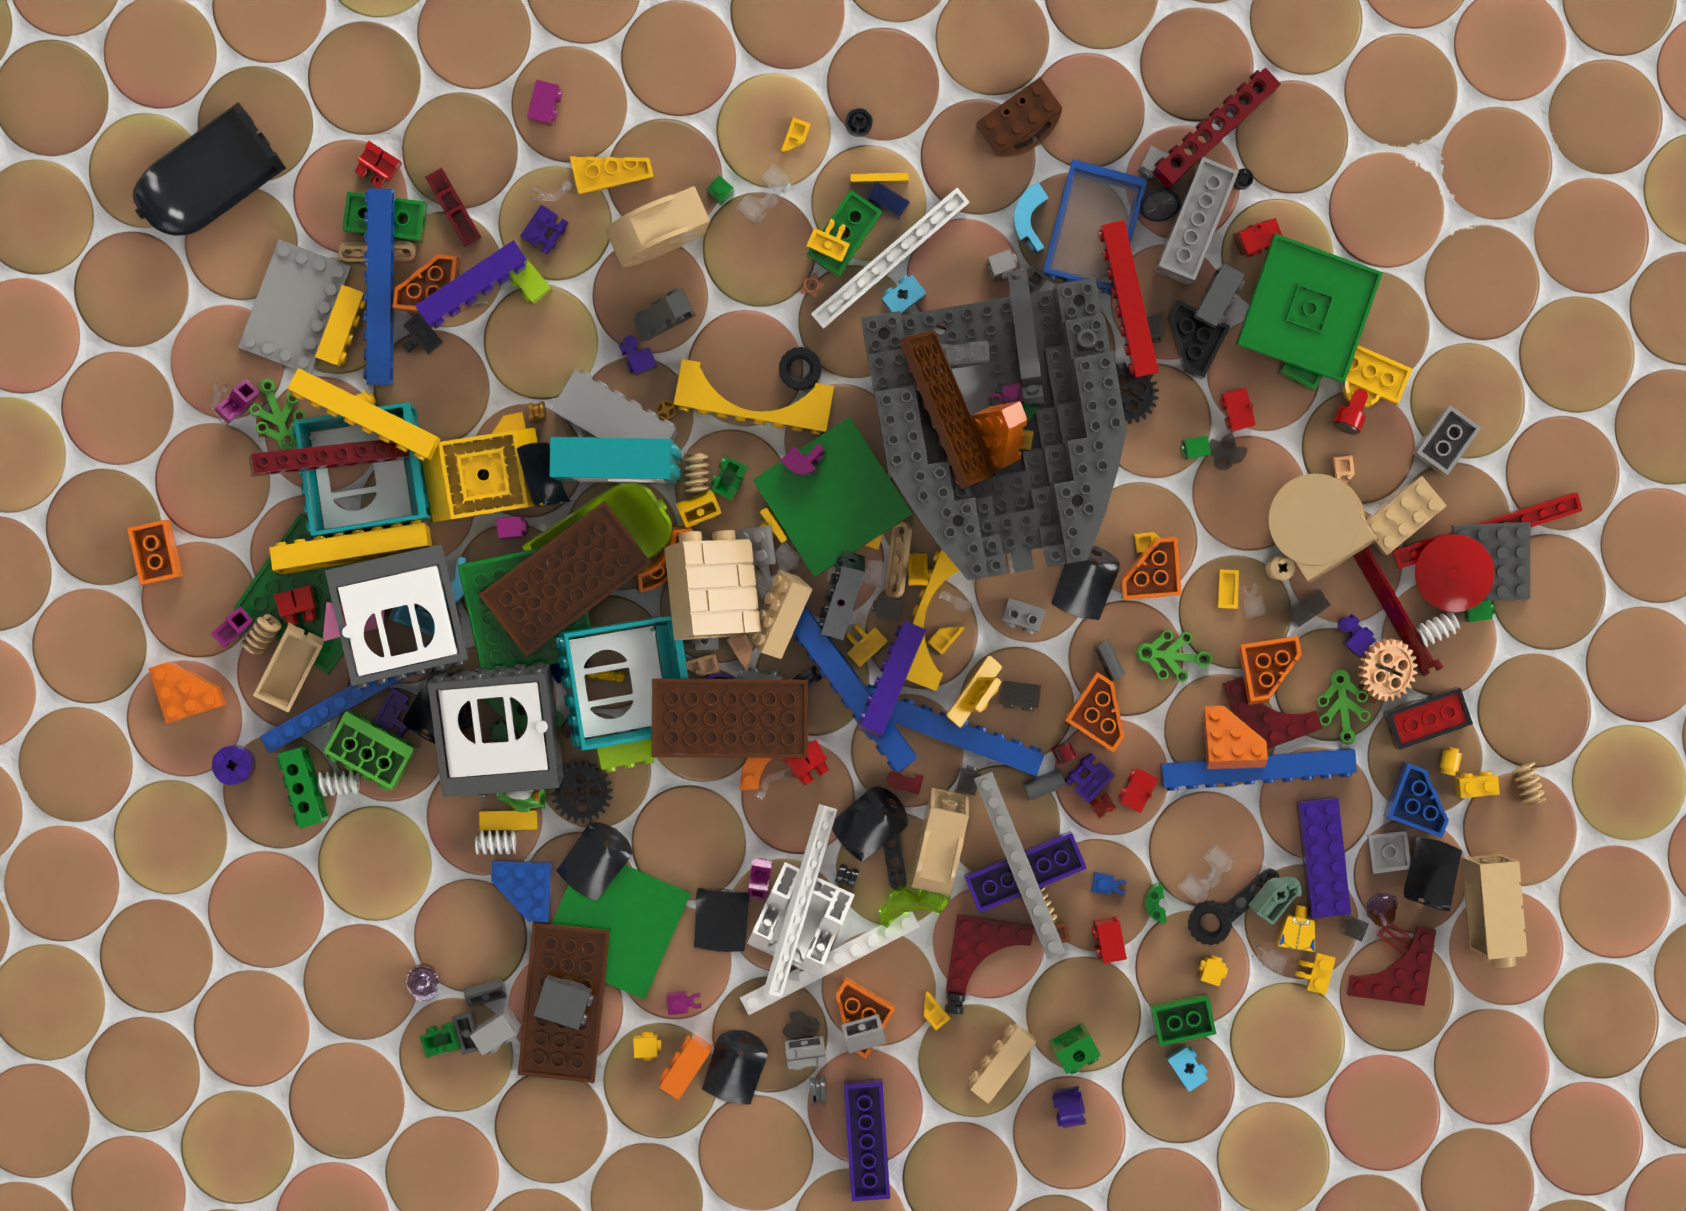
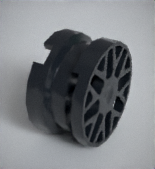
M863 108L851 110L845 121L847 131L855 137L867 135L873 124L871 114Z
M814 665L813 668L807 669L792 680H808L809 682L815 677V680L808 683V687L823 678L816 672L817 668Z

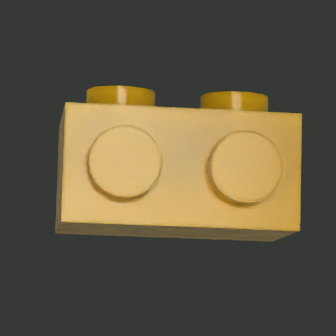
M711 489L676 503L686 528L714 518L722 513Z
M1492 771L1480 772V775L1475 776L1472 773H1463L1461 777H1454L1456 797L1470 798L1500 795L1498 775L1492 774Z

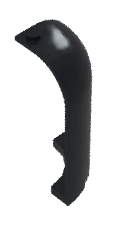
M238 102L153 163L141 175L133 191V200L137 207L135 211L141 219L145 218L160 232L175 236L192 234L206 227L281 173L286 167L278 154L272 150L262 132L257 133L259 130L253 123L254 121Z

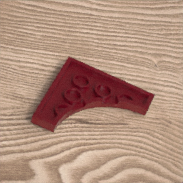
M1242 677L1223 683L1233 713L1266 741L1267 749L1323 729L1315 710L1302 714H1286L1275 711L1262 703L1248 705Z
M957 914L946 991L965 994L972 973L992 953L1010 946H1031L1034 926Z
M1415 927L1413 938L1401 959L1387 967L1386 970L1376 974L1350 975L1347 995L1425 1006L1436 930Z

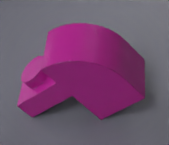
M245 379L232 389L230 396L218 404L214 411L228 424L237 416L243 415L256 401L260 392Z
M818 443L804 457L793 447L780 461L793 473L799 476H809L818 471L813 464L815 462L818 464L822 461L826 450Z
M240 606L225 618L226 621L211 634L223 648H226L235 639L241 637L254 622Z
M763 858L753 859L748 887L749 897L767 899L772 861Z

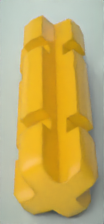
M604 671L587 674V678H598V680L605 681L616 680V682L622 683L625 681V673Z

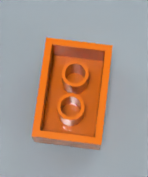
M161 520L127 528L140 585H149L183 577L171 520Z
M695 1033L691 1037L687 1035L681 1044V1052L676 1051L670 1062L671 1067H666L659 1078V1081H661L659 1088L677 1100L680 1099L712 1050L713 1045Z

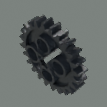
M1123 362L1122 368L1116 364L1118 377L1125 376L1127 379L1125 386L1119 385L1120 390L1126 391L1129 389L1131 395L1143 399L1141 402L1132 396L1125 398V394L1120 392L1125 420L1128 421L1129 425L1132 424V419L1139 423V417L1145 420V412L1152 414L1150 407L1157 406L1152 402L1159 399V397L1154 396V393L1158 392L1159 389L1153 388L1157 381L1151 382L1150 379L1154 375L1134 379V375L1129 373L1126 362ZM1136 384H1142L1145 387L1143 394L1136 392ZM1129 401L1136 403V411L1128 410L1127 404Z
M579 761L576 767L573 762H571L570 769L564 766V778L560 787L553 788L555 792L550 793L551 796H556L551 801L552 803H558L555 810L562 809L560 816L567 814V821L574 817V823L578 821V818L581 819L582 824L585 823V818L592 822V816L599 819L598 812L600 811L605 814L606 812L603 807H610L606 800L612 799L608 793L612 792L613 789L607 788V786L612 782L605 781L608 774L602 776L603 770H595L596 764L589 767V761H587L585 766H582L581 761ZM580 773L586 776V781L582 784L575 781L576 775ZM590 779H593L594 782L585 790L586 796L581 795L570 806L569 803L578 795L577 789H583ZM593 786L601 789L599 796L594 797L590 794V789ZM565 788L573 790L574 793L571 798H565L562 795ZM579 801L587 802L588 808L585 811L577 809Z

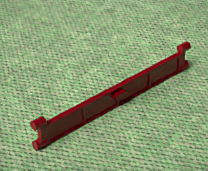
M1367 546L1353 555L1403 644L1408 645L1407 649L1413 650L1411 655L1416 656L1414 663L1418 664L1417 668L1421 674L1426 676L1430 673L1428 669L1435 667L1436 671L1442 669L1443 665L1440 660H1433L1369 547Z

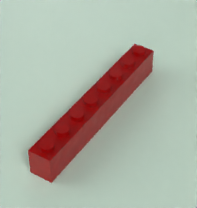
M1125 220L1101 225L1100 231H1098V238L1104 244L1102 255L1104 261L1108 262L1109 268L1106 269L1108 280H1112L1111 294L1112 298L1116 299L1118 305L1115 307L1117 318H1120L1122 323L1119 326L1121 337H1125L1126 340L1124 351L1125 355L1129 356L1131 362L1128 364L1129 373L1134 375V379L1157 374L1159 369Z

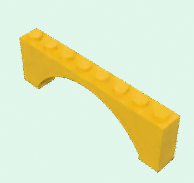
M681 360L674 406H678L677 410L689 412V409H695L697 414L708 415V412L716 413L715 417L727 419V415L734 416L736 421L746 422V419L754 420L753 423L758 425H765V422L773 423L772 427L784 429V426L792 427V431L803 432V429L811 430L810 434L819 436L822 435V432H827L834 386L815 383V388L790 406L773 411H751L733 405L719 395L705 378L701 370V362Z
M942 549L940 551L936 550L933 562H936L933 569L929 568L928 585L926 587L922 586L919 597L922 598L919 605H915L912 615L915 616L912 624L924 628L925 614L932 596L946 579L960 571ZM924 635L906 680L937 691L943 673L938 671L933 663Z

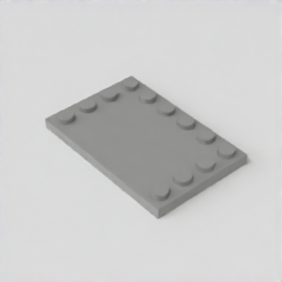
M279 239L238 348L296 370L300 368L312 374L318 360L315 357L340 288L342 285L346 286L352 267Z

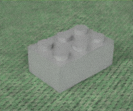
M1451 405L1446 406L1412 452V455L1440 475H1449L1482 427Z
M508 1006L479 1025L472 1032L470 1038L482 1056L486 1053L491 1055L499 1049L502 1043L506 1045L514 1040L520 1032L519 1028L522 1024L511 1007Z

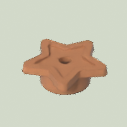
M814 273L809 278L801 277L804 285L801 293H810L816 298L818 290L825 286L818 281L817 273Z

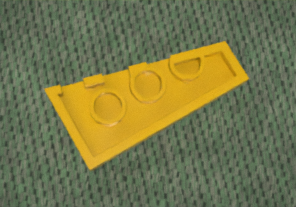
M570 156L579 195L654 178L650 158Z

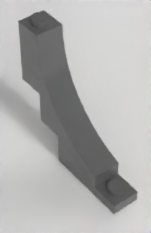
M1016 269L1007 272L1024 404L1044 403L1027 269Z

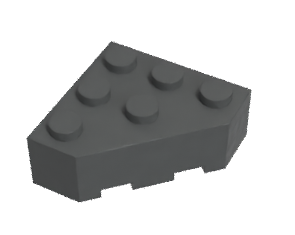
M1225 263L1217 268L1205 290L1208 293L1203 295L1198 305L1200 308L1195 312L1194 318L1213 328L1217 325L1221 326L1226 317L1223 313L1228 308H1231L1236 298L1233 295L1242 288L1245 282L1243 280L1245 274Z
M678 288L669 291L667 293L668 296L651 304L652 307L635 315L636 318L633 321L644 342L696 316L683 289L678 290Z

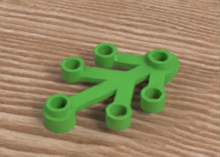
M264 379L260 382L259 391L267 397L273 415L262 410L258 404L251 405L249 413L254 417L258 416L277 425L279 432L268 428L265 422H259L256 426V431L258 434H265L277 440L278 446L283 450L293 449L297 444V439L293 437L292 426H295L294 421L298 420L295 415L301 414L302 419H305V413L297 410L293 415V422L287 430L285 421L293 405L298 402V399L296 398L294 402L290 401L289 397L292 392L289 393L286 398L287 402L281 412L274 395V382L270 379ZM264 384H270L271 388L265 389ZM252 408H258L259 412L253 413ZM260 425L265 426L266 430L260 431L258 427ZM286 437L290 438L291 442L288 444L284 442V438Z
M1164 630L1161 636L1151 644L1143 643L1136 650L1137 658L1142 662H1149L1157 672V677L1161 680L1167 679L1169 672L1167 669L1162 668L1155 658H1163L1176 674V679L1180 682L1186 681L1188 674L1179 667L1175 660L1196 662L1201 667H1207L1212 662V657L1208 652L1202 651L1197 655L1176 652L1184 644L1192 641V635L1189 632H1183L1180 638L1164 651L1156 649L1165 641L1172 640L1173 633L1170 630ZM1165 632L1170 633L1169 639L1164 638ZM1185 634L1189 635V640L1187 642L1183 640V636ZM1144 649H1148V656H1143L1142 651ZM1202 655L1206 657V662L1204 663L1200 662ZM1162 670L1166 672V676L1163 678L1159 675ZM1181 672L1185 674L1183 680H1180L1178 677Z
M1336 670L1331 675V686L1323 695L1318 697L1317 702L1322 707L1327 706L1329 698L1337 689L1339 698L1328 712L1320 717V723L1328 726L1332 722L1333 716L1340 709L1343 727L1340 740L1344 744H1352L1356 739V734L1350 727L1348 708L1359 715V719L1364 722L1370 719L1371 714L1368 710L1362 709L1346 695V689L1355 694L1359 702L1367 701L1368 693L1360 690L1350 682L1348 672ZM1338 676L1344 677L1343 683L1337 682ZM1365 693L1366 699H1359V694ZM1321 697H1325L1327 699L1326 704L1320 703ZM1362 712L1368 713L1367 719L1361 717ZM1324 716L1329 717L1330 721L1328 723L1322 721ZM1346 733L1351 735L1350 740L1344 739Z

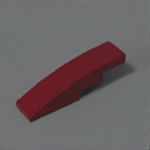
M441 167L425 176L463 245L466 247L480 239L479 231L443 168Z

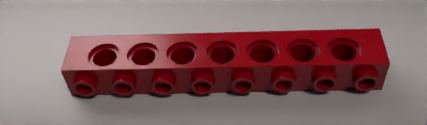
M1266 67L1261 72L1256 70L1249 77L1251 81L1248 84L1243 82L1236 89L1238 93L1235 96L1230 94L1222 102L1224 104L1222 108L1216 107L1209 114L1210 119L1207 121L1203 119L1195 127L1197 130L1193 134L1189 132L1182 139L1183 143L1180 146L1176 144L1169 150L1168 153L1170 155L1166 159L1162 157L1154 164L1156 168L1152 173L1167 189L1172 187L1202 157L1210 152L1278 89L1281 83ZM1252 87H1257L1260 93H1256ZM1239 99H1243L1246 105H1242ZM1225 111H1229L1233 118L1228 117ZM1212 124L1218 125L1219 130H1215ZM1198 136L1204 137L1206 143L1200 142ZM1184 149L1191 150L1192 155H1187ZM1171 161L1177 162L1179 168L1173 167Z
M382 440L252 453L249 456L251 477L407 460L410 454L409 450L404 452L396 448L397 444L392 441L388 444Z

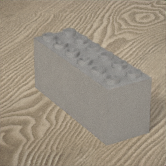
M1205 157L1200 159L1196 164L1153 272L1188 286L1195 281L1239 171Z
M574 370L551 409L558 417L595 438L672 439L674 441L678 435L675 424L667 419L661 421L655 412L650 409L647 412L644 411L641 404L633 399L630 402L627 401L624 394L617 390L610 391L607 384L600 380H597V382L593 381L591 375L583 370L580 372Z

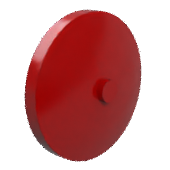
M1461 534L1444 535L1431 541L1420 553L1415 566V580L1421 595L1434 607L1448 612L1465 611L1477 606L1489 594L1494 581V564L1487 549L1477 540Z

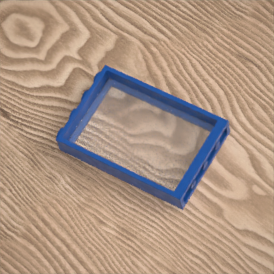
M1072 160L1042 270L1045 278L1056 281L1057 278L1062 279L1064 283L1095 278L1097 289H1100L1103 294L1112 296L1111 288L1113 284L1112 280H1108L1106 269L1109 266L1108 262L1103 259L1102 250H1104V244L1099 241L1098 231H1100L1101 225L1125 220L1131 244L1147 179Z

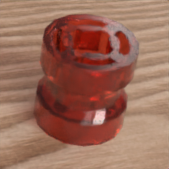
M1107 792L1101 795L1100 801L1094 799L1090 802L1099 819L1104 817L1108 811L1112 812L1116 809Z

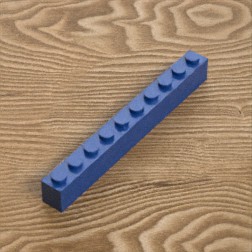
M368 188L364 198L365 204H368V212H365L364 221L367 224V232L365 231L364 241L367 243V251L364 253V262L367 263V271L364 272V282L367 283V290L364 291V302H367V310H364V321H367V329L364 330V341H367V349H364V360H367V368H364L363 377L367 385L393 384L394 308H392L394 297L395 189Z
M805 605L794 630V633L797 635L795 639L801 647H806L808 650L807 656L813 663L817 662L820 666L818 670L824 678L828 677L831 681L830 687L836 694L840 693L843 697L841 699L842 703L847 709L851 708L854 712L852 716L858 723L862 712H867L868 706L865 704L869 694H872L831 638L821 635V627L818 626L819 622ZM890 718L881 739L864 732L870 740L874 739L877 743L876 749L882 756L885 754L889 760L887 764L893 771L902 772L919 759Z
M431 641L425 643L423 645L424 648H426L431 643ZM414 672L408 673L407 676H411L412 674H414ZM395 677L388 678V682L376 684V681L369 682V687L357 689L356 686H349L263 734L260 738L268 752L273 753L403 679L396 680Z
M868 684L867 688L874 695L876 689L872 688L873 685ZM905 697L903 701L897 699L890 716L893 723L1037 776L1045 755L1041 753L1042 749L1033 745L1027 748L1023 746L1024 742L1014 738L1011 742L1005 739L1006 735L994 732V735L987 732V728L976 725V728L969 726V721H965L961 728H959L946 717L947 713L940 711V714L932 712V707L922 704V707L914 705L915 701Z
M1348 748L1268 755V761L1264 768L1207 769L1206 760L1160 763L1162 787L1167 788V791L1179 790L1178 787L1186 786V789H1197L1198 785L1212 788L1217 787V783H1224L1225 786H1235L1236 782L1243 781L1244 785L1255 784V780H1263V783H1274L1275 779L1282 778L1283 782L1294 781V777H1301V780H1312L1313 776L1321 775V779L1332 778V774H1340V777H1350L1352 773L1357 772L1355 749Z

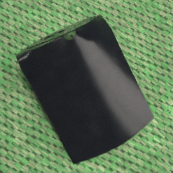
M529 443L516 448L531 499L537 507H542L539 505L540 503H543V506L574 501L569 500L562 482L550 477L549 443Z
M1093 545L1092 550L1099 551L1102 556L1090 553L1086 561L1065 564L1051 604L1074 616L1099 620L1118 575L1120 563L1111 553ZM1091 561L1098 562V565H1092Z
M432 669L407 711L403 724L420 737L436 744L428 683L436 672L439 671ZM463 706L459 711L458 724L462 722ZM422 729H426L428 734L424 733Z
M874 786L834 819L832 830L841 844L853 856L863 862L879 848L900 834L907 827L908 819L904 806L895 794L885 788ZM890 798L896 802L897 809L890 805ZM886 809L888 815L883 814L882 810Z
M594 822L583 831L556 871L574 890L597 901L632 855V849L629 841L616 828ZM608 833H615L619 840L612 839ZM603 842L609 843L610 846L605 847Z
M1417 838L1404 887V897L1431 908L1450 911L1462 850L1438 840ZM1423 898L1424 902L1419 901L1418 899Z
M697 888L694 947L719 952L745 951L749 893L724 888Z
M731 1030L722 1033L715 1043L702 1089L724 1101L751 1104L768 1054L767 1047L762 1040L745 1030ZM739 1037H748L750 1039V1043H741L739 1041ZM737 1051H743L744 1055H738Z

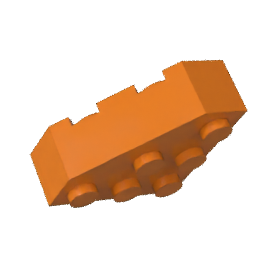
M437 254L430 262L414 272L406 281L394 288L392 308L419 313L415 306L416 304L458 277L460 259L457 256Z
M1020 401L990 406L971 415L994 470L1002 469L1021 459L1022 453L1019 450L1020 446L1024 443L1025 433H1023V427L1027 425V417Z
M1177 537L1155 538L1120 578L1121 599L1130 600L1182 595Z
M1298 636L1240 645L1238 651L1248 705L1267 703L1302 655Z
M166 662L148 668L166 724L227 705L221 686L186 670L174 662Z
M1095 671L1063 720L1114 753L1124 738L1115 687L1112 681Z
M1205 706L1203 725L1207 769L1266 767L1268 761L1266 741L1225 706Z
M846 976L836 991V999L843 1024L879 1014L884 1029L896 1009L895 1005ZM873 1047L856 1051L855 1053L867 1058Z

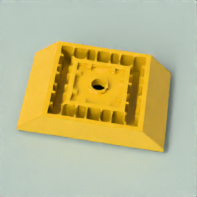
M535 428L439 442L431 460L425 458L422 461L432 522L536 506L531 499L516 448L525 444L537 443ZM486 469L489 472L487 480H480L478 478L479 470Z

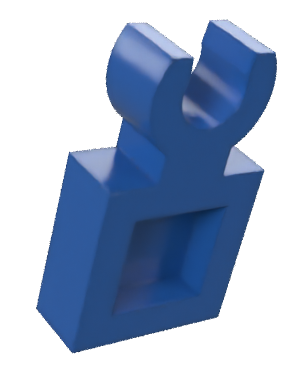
M1094 872L1091 892L1111 895V890H1115L1116 893L1123 895L1125 891L1119 890L1118 885L1121 883L1126 884L1127 882L1123 879L1113 881V875Z

